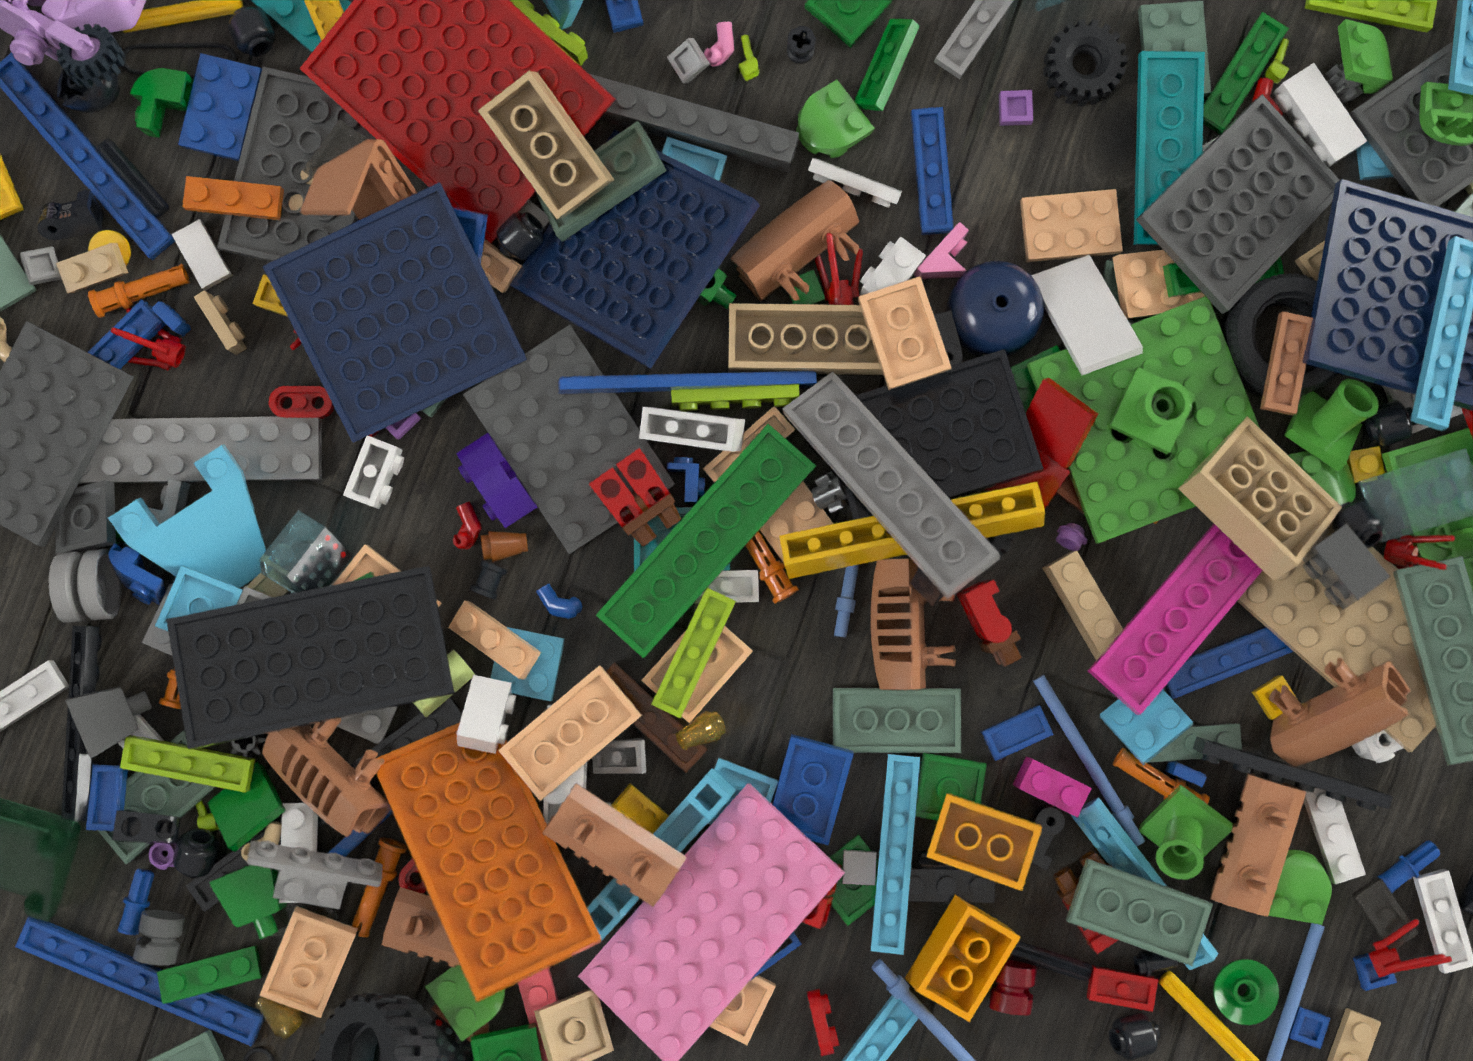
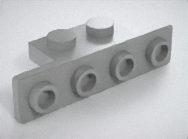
M251 841L247 864L279 870L273 898L340 909L347 882L380 887L382 864L370 859L359 860L343 857L337 853L326 854L310 851L304 847L281 846L271 841Z

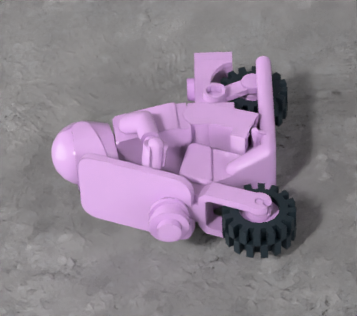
M0 0V28L14 36L15 40L11 42L10 50L14 54V58L20 63L29 66L40 64L44 59V54L57 60L78 86L82 87L85 85L87 88H92L93 83H95L97 87L103 86L102 80L106 79L109 83L113 80L110 76L112 73L118 75L121 72L117 66L123 67L124 65L122 59L125 58L124 52L111 33L135 27L146 0ZM27 4L42 7L41 10L44 15L30 10Z

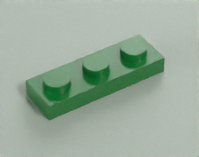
M913 19L889 20L854 100L860 109L884 110L920 27Z
M257 946L157 971L162 1004L172 1003L263 978Z

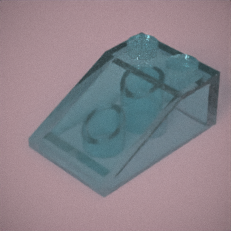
M1466 448L1358 481L1365 502L1371 506L1384 522L1383 536L1379 543L1473 515V467Z

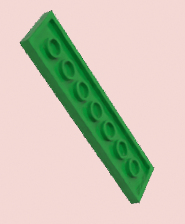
M767 424L602 607L596 616L642 658H645L705 592L706 588L714 582L816 468V465L772 426Z

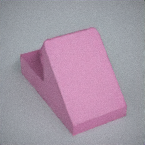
M959 222L916 269L914 276H921V279L961 277L966 273L965 268L949 254L951 253L955 257L968 242L964 238L969 230Z

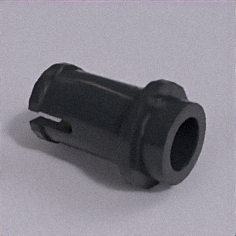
M1140 951L1133 958L1138 975H1145L1146 977H1150L1153 972L1178 968V961L1153 952L1145 953V951Z

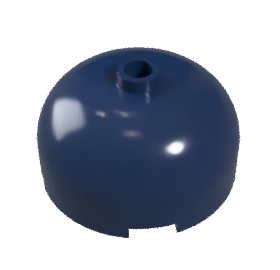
M990 261L972 267L959 278L949 295L946 311L952 310V317L959 341L968 349V352L981 357L1005 349L1008 357L1023 349L1037 334L1044 316V301L1037 282L1023 268L1009 262ZM996 298H997V301H998V303H999V305H1000L1001 307H998V306H997V304H996Z

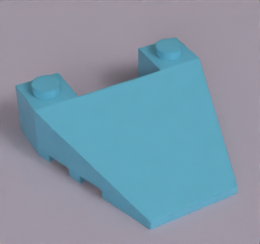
M225 444L193 463L212 491L163 523H159L142 498L135 500L108 518L129 547L174 576H177L181 566H185L241 588L256 578L270 563L244 472Z

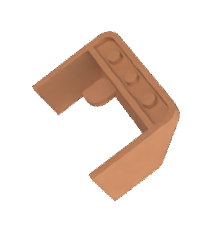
M367 139L318 168L300 211L303 215H350L353 210L358 219L361 220L416 194L417 191L386 143L381 139Z

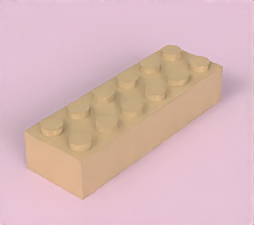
M729 303V373L814 371L816 374H830L833 371L836 375H883L860 305Z

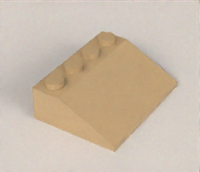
M1248 417L1207 456L1178 488L1273 581L1298 566L1342 508Z

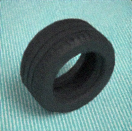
M1291 273L1266 278L1253 285L1229 311L1225 312L1220 328L1245 390H1249L1250 393H1255L1259 397L1263 396L1269 362L1264 359L1256 346L1254 331L1257 318L1265 307L1275 305L1290 307L1303 316L1311 317L1318 281H1315V278L1307 277V275H1292ZM1306 364L1300 396L1323 387L1326 383L1333 380L1332 378L1336 377L1338 373Z

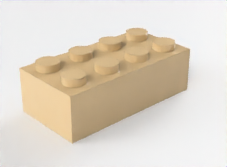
M529 70L478 110L556 219L566 217L614 180L538 72Z

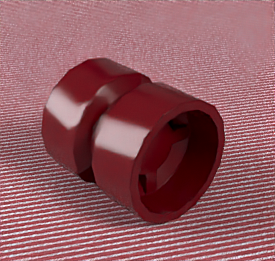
M1007 960L995 979L997 986L991 988L989 1007L995 1011L1011 1015H1030L1033 994L1029 992V989L1035 986L1037 967L1025 962Z

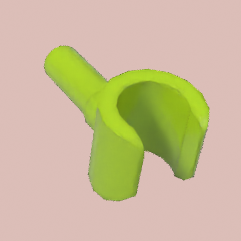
M743 35L741 40L746 61L740 63L739 68L745 81H748L759 75L758 61L752 53L749 36Z
M1288 39L1281 40L1277 55L1265 72V76L1276 84L1289 71V68L1282 64L1289 44Z
M201 800L195 805L199 815L197 818L198 827L210 832L219 830L212 813L208 814L207 808Z

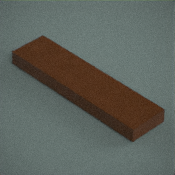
M614 662L606 671L607 674L642 714L633 724L678 767L687 773L708 749L670 713L651 705L654 698Z

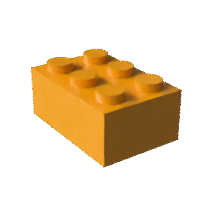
M947 793L926 857L1022 891L1042 825Z
M955 895L905 979L920 994L970 1022L1021 937L1004 923Z

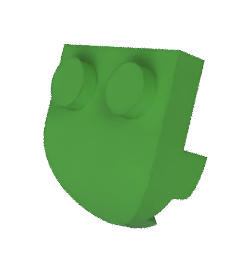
M1345 19L1338 26L1345 79L1362 83L1364 93H1376L1393 80L1386 39L1383 33L1372 25Z
M835 80L808 98L798 114L796 132L799 133V140L804 147L813 154L821 152L830 155V158H837L844 155L848 148L871 135L875 128L839 81Z
M1424 83L1421 86L1419 121L1423 131L1434 140L1456 146L1473 144V95L1449 90V84Z
M1308 451L1288 455L1340 506L1354 500L1356 487L1347 463L1339 471H1336Z
M1288 850L1268 916L1319 925L1323 924L1332 888L1325 869L1315 856L1301 850Z
M459 965L451 967L425 987L461 1041H464L496 1017L503 1007L506 990L505 988L476 1003Z

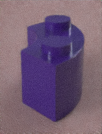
M486 433L456 453L462 463L458 470L468 484L473 481L486 501L482 506L492 521L498 518L502 525L507 528L537 508V505L489 433Z

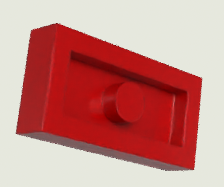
M1092 965L1093 969L1086 996L1088 1000L1153 1012L1158 985L1156 977H1146L1137 973Z

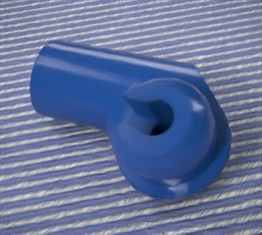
M550 584L536 591L552 616L571 619L582 611V603L578 598L572 597L569 600L558 598Z

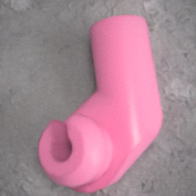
M720 22L716 25L718 41L710 49L706 48L704 51V55L712 67L722 65L734 52L731 22Z

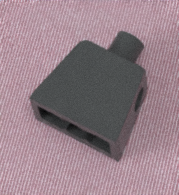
M120 686L66 699L67 706L90 758L97 756L137 731L139 728L133 716L152 709L145 691L125 698Z

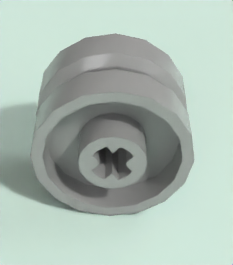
M87 550L83 555L80 552L58 553L53 558L49 572V594L54 612L63 623L85 621L88 617L91 620L113 619L118 614L121 604V581L115 574L110 562L109 550Z

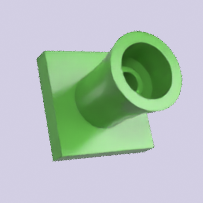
M1137 367L1132 373L1108 427L1168 454L1171 452L1184 421L1191 411V406L1197 394L1187 390L1179 382L1165 380ZM1156 404L1159 406L1160 411L1157 410Z
M1354 379L1343 380L1328 401L1312 391L1301 397L1297 414L1293 415L1284 436L1336 471H1339L1347 463L1362 427L1361 422L1377 413V398L1368 386Z
M1180 784L1140 824L1139 831L1159 846L1156 853V862L1166 875L1175 879H1190L1201 872L1204 865L1203 858L1232 831L1233 823Z

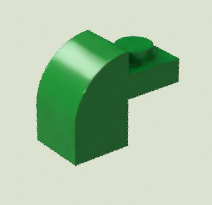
M166 68L153 69L141 75L134 83L130 92L141 103L135 112L136 127L147 136L160 138L165 109L187 110L194 81L187 72Z

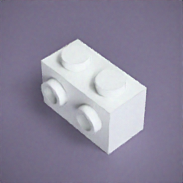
M901 236L895 244L890 241L879 255L883 259L876 269L871 266L860 280L864 284L860 295L910 280L916 269L924 261L926 255Z
M366 436L343 496L380 509L381 504L386 505L393 487L389 486L393 474L398 475L403 466L404 457L401 456L403 450L373 437Z
M473 675L457 731L458 746L496 754L498 744L505 743L508 725H505L504 721L506 714L513 713L516 702V695H512L510 682Z

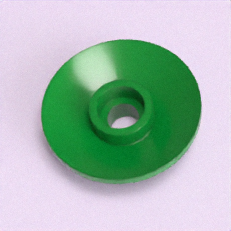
M1239 959L1228 963L1220 970L1214 982L1213 996L1217 1008L1227 1019L1240 1025H1255L1266 1020L1275 1010L1279 999V987L1275 976L1265 965L1251 959ZM1242 984H1246V993L1243 995H1239L1238 987Z

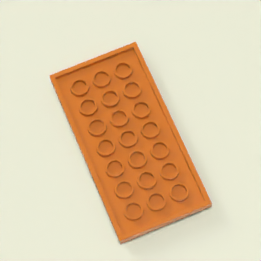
M459 722L376 758L385 760L384 764L376 772V776L477 1003L600 943L601 937L556 842L543 834L547 824L530 788L498 751L508 743L507 740H505L504 744H498L496 754L458 746L457 731Z

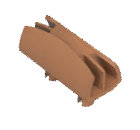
M831 180L821 184L768 223L730 258L738 266L739 277L760 302L780 286L794 300H800L794 287L807 294L809 285L796 273L827 250V233L832 234L835 250L844 261L850 260L845 248L855 255L857 254L859 245L847 235L859 223L854 205L847 193Z
M912 559L878 560L876 563L871 598V641L875 672L881 690L926 688L925 669L927 666L956 665L955 659L940 657L941 654L956 652L954 645L927 646L925 643L924 604L927 600L910 584L919 568ZM952 595L949 599L944 596L939 601L953 602L955 595Z
M1338 657L1337 665L1330 661L1324 669V672L1338 686L1304 703H1300L1285 685H1282L1281 693L1274 689L1269 696V700L1283 714L1273 719L1270 737L1273 751L1293 766L1303 765L1367 739L1409 715L1408 711L1401 706L1407 702L1406 696L1411 691L1390 661L1356 676L1344 660Z
M341 718L315 723L313 728L305 725L269 733L262 751L265 759L311 810L342 835L348 837L352 829L359 833L362 831L369 834L391 810L388 801L370 784L371 779L381 765L384 764L385 760L376 759L377 752L366 750L363 758L356 769H354L328 744L327 740L337 725L340 724Z
M1254 773L1247 774L1240 796V801H1242L1241 807L1237 808L1235 816L1238 817L1237 822L1232 825V838L1227 839L1225 846L1228 848V851L1222 855L1221 863L1223 865L1217 871L1210 894L1211 900L1268 917L1306 791L1287 783L1282 785L1268 779L1256 777Z
M575 783L565 801L561 803L557 813L550 819L543 834L565 849L567 847L575 851L574 855L579 858L583 856L589 860V865L592 867L598 866L603 870L602 873L608 877L610 874L617 879L616 883L621 886L625 884L631 888V893L654 907L687 857Z
M400 887L386 925L382 945L406 953L411 951L417 952V956L422 958L430 956L433 957V961L438 963L443 960L449 962L448 966L451 967L460 966L430 896Z

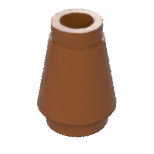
M488 531V534L480 535L483 560L495 562L521 554L522 552H528L526 533Z

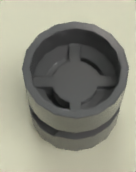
M167 910L142 911L138 930L143 935L136 939L133 959L150 965L175 964L180 946L176 938L182 935L185 916Z

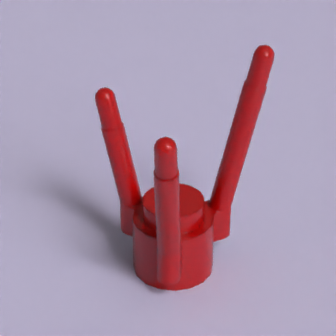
M827 233V249L832 276L830 284L821 256L819 255L815 258L824 289L825 301H828L829 305H854L853 298L859 297L858 285L863 250L859 248L856 254L852 284L849 286L848 280H839L833 236L831 233Z
M132 308L126 309V312L128 313ZM111 328V333L152 349V356L156 357V359L132 357L128 363L155 366L169 371L171 367H179L184 358L186 346L181 344L182 339L171 335L164 329H161L157 334L165 339L158 338L156 342H152L118 328Z
M1402 534L1400 540L1394 538L1388 540L1384 551V559L1396 565L1398 569L1413 567L1416 563L1445 570L1447 568L1446 564L1418 557V547L1413 546V543L1451 542L1455 540V536H1411Z
M1417 919L1402 926L1385 939L1374 942L1375 951L1368 953L1379 978L1399 971L1449 963L1452 961V958L1444 954H1437L1401 961L1395 947L1388 949V945L1419 924Z

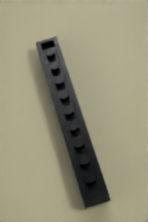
M451 696L428 717H425L422 713L418 714L371 750L378 753L376 756L378 758L459 723L463 711ZM363 756L350 765L356 769ZM376 774L370 781L373 787L380 784ZM282 815L274 821L282 823ZM318 816L319 829L321 826L326 824V822ZM265 828L247 843L263 838ZM243 846L236 852L232 851L217 862L208 875L196 878L186 885L204 912L220 902L209 882L250 865L242 858L241 850Z

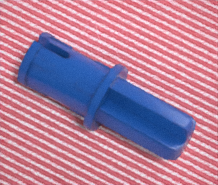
M1427 840L1406 857L1401 855L1399 857L1400 861L1377 876V878L1390 893H1393L1413 876L1419 877L1418 872L1438 858L1440 851L1433 842Z
M137 869L135 871L129 895L123 899L125 907L117 929L120 933L126 935L139 934L138 929L142 911L150 905V902L147 900L154 879V873L151 870Z

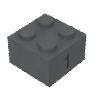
M1347 524L1312 548L1302 559L1305 562L1303 567L1307 574L1314 580L1318 579L1326 588L1324 593L1329 601L1335 606L1340 605L1342 609L1358 601L1390 578V575Z

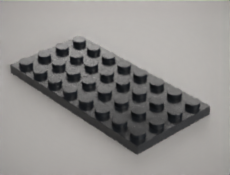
M430 566L166 619L187 746L190 750L455 694Z

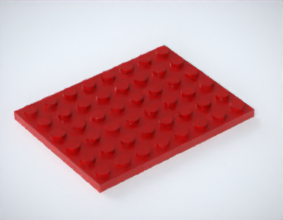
M353 0L300 67L303 73L376 139L383 140L392 154L428 187L440 182L454 208L487 214L485 239L490 243L496 241V231L513 213L520 212L536 194V190L478 110L529 70L539 73L583 136L588 133L616 100L614 96L510 0Z

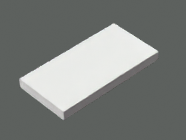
M1090 255L1031 275L1041 290L1044 308L1081 375L1143 353L1141 342Z

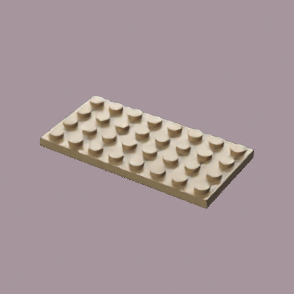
M1333 520L1312 548L1335 532L1332 528ZM1373 547L1369 548L1368 550L1390 575V578L1345 609H1342L1340 605L1335 606L1329 601L1324 593L1326 588L1318 579L1314 580L1307 574L1303 567V564H1305L1303 560L1298 566L1274 581L1262 571L1237 602L1332 686L1336 687L1338 685L1324 672V669L1330 661L1337 665L1338 657L1344 660L1356 676L1387 661L1394 665L1411 691L1406 696L1407 702L1401 706L1408 711L1409 715L1384 729V731L1407 752H1412L1435 728L1436 723L1393 574L1394 571L1399 569L1391 562L1385 560Z

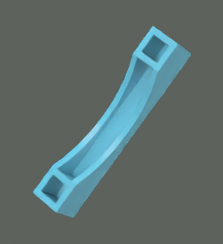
M712 768L653 835L681 852L732 797L736 789ZM613 878L587 907L601 937V941L639 899V897L630 892L631 888L625 884L621 886L616 883V878Z

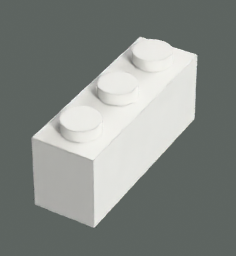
M1315 63L1283 82L1273 92L1276 104L1282 112L1288 115L1293 123V129L1305 140L1328 168L1367 142Z
M643 407L639 439L724 451H741L745 419L656 407Z

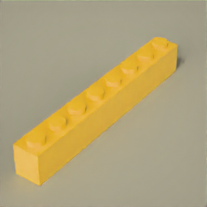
M1037 482L951 500L985 538L1044 526L1045 509ZM874 516L779 535L784 564L789 579L907 555Z

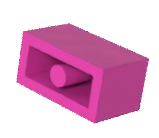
M1027 756L1013 783L1015 787L1077 818L1091 790L1090 787Z

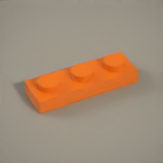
M186 176L182 207L188 211L280 220L284 189L281 186Z

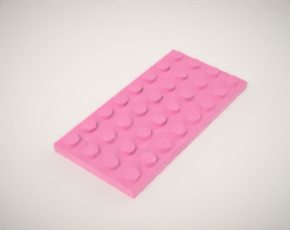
M750 783L746 784L685 854L687 858L654 907L644 901L578 976L662 1061H679L845 874L835 862Z

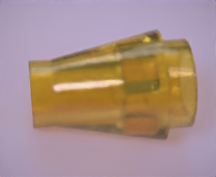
M705 711L684 729L676 733L677 742L683 750H686L693 746L718 741L721 735L726 732L724 721L716 711Z
M262 996L255 1003V1006L260 1010L276 1037L280 1035L284 1040L289 1038L303 1023V1019L299 1016L300 1011Z

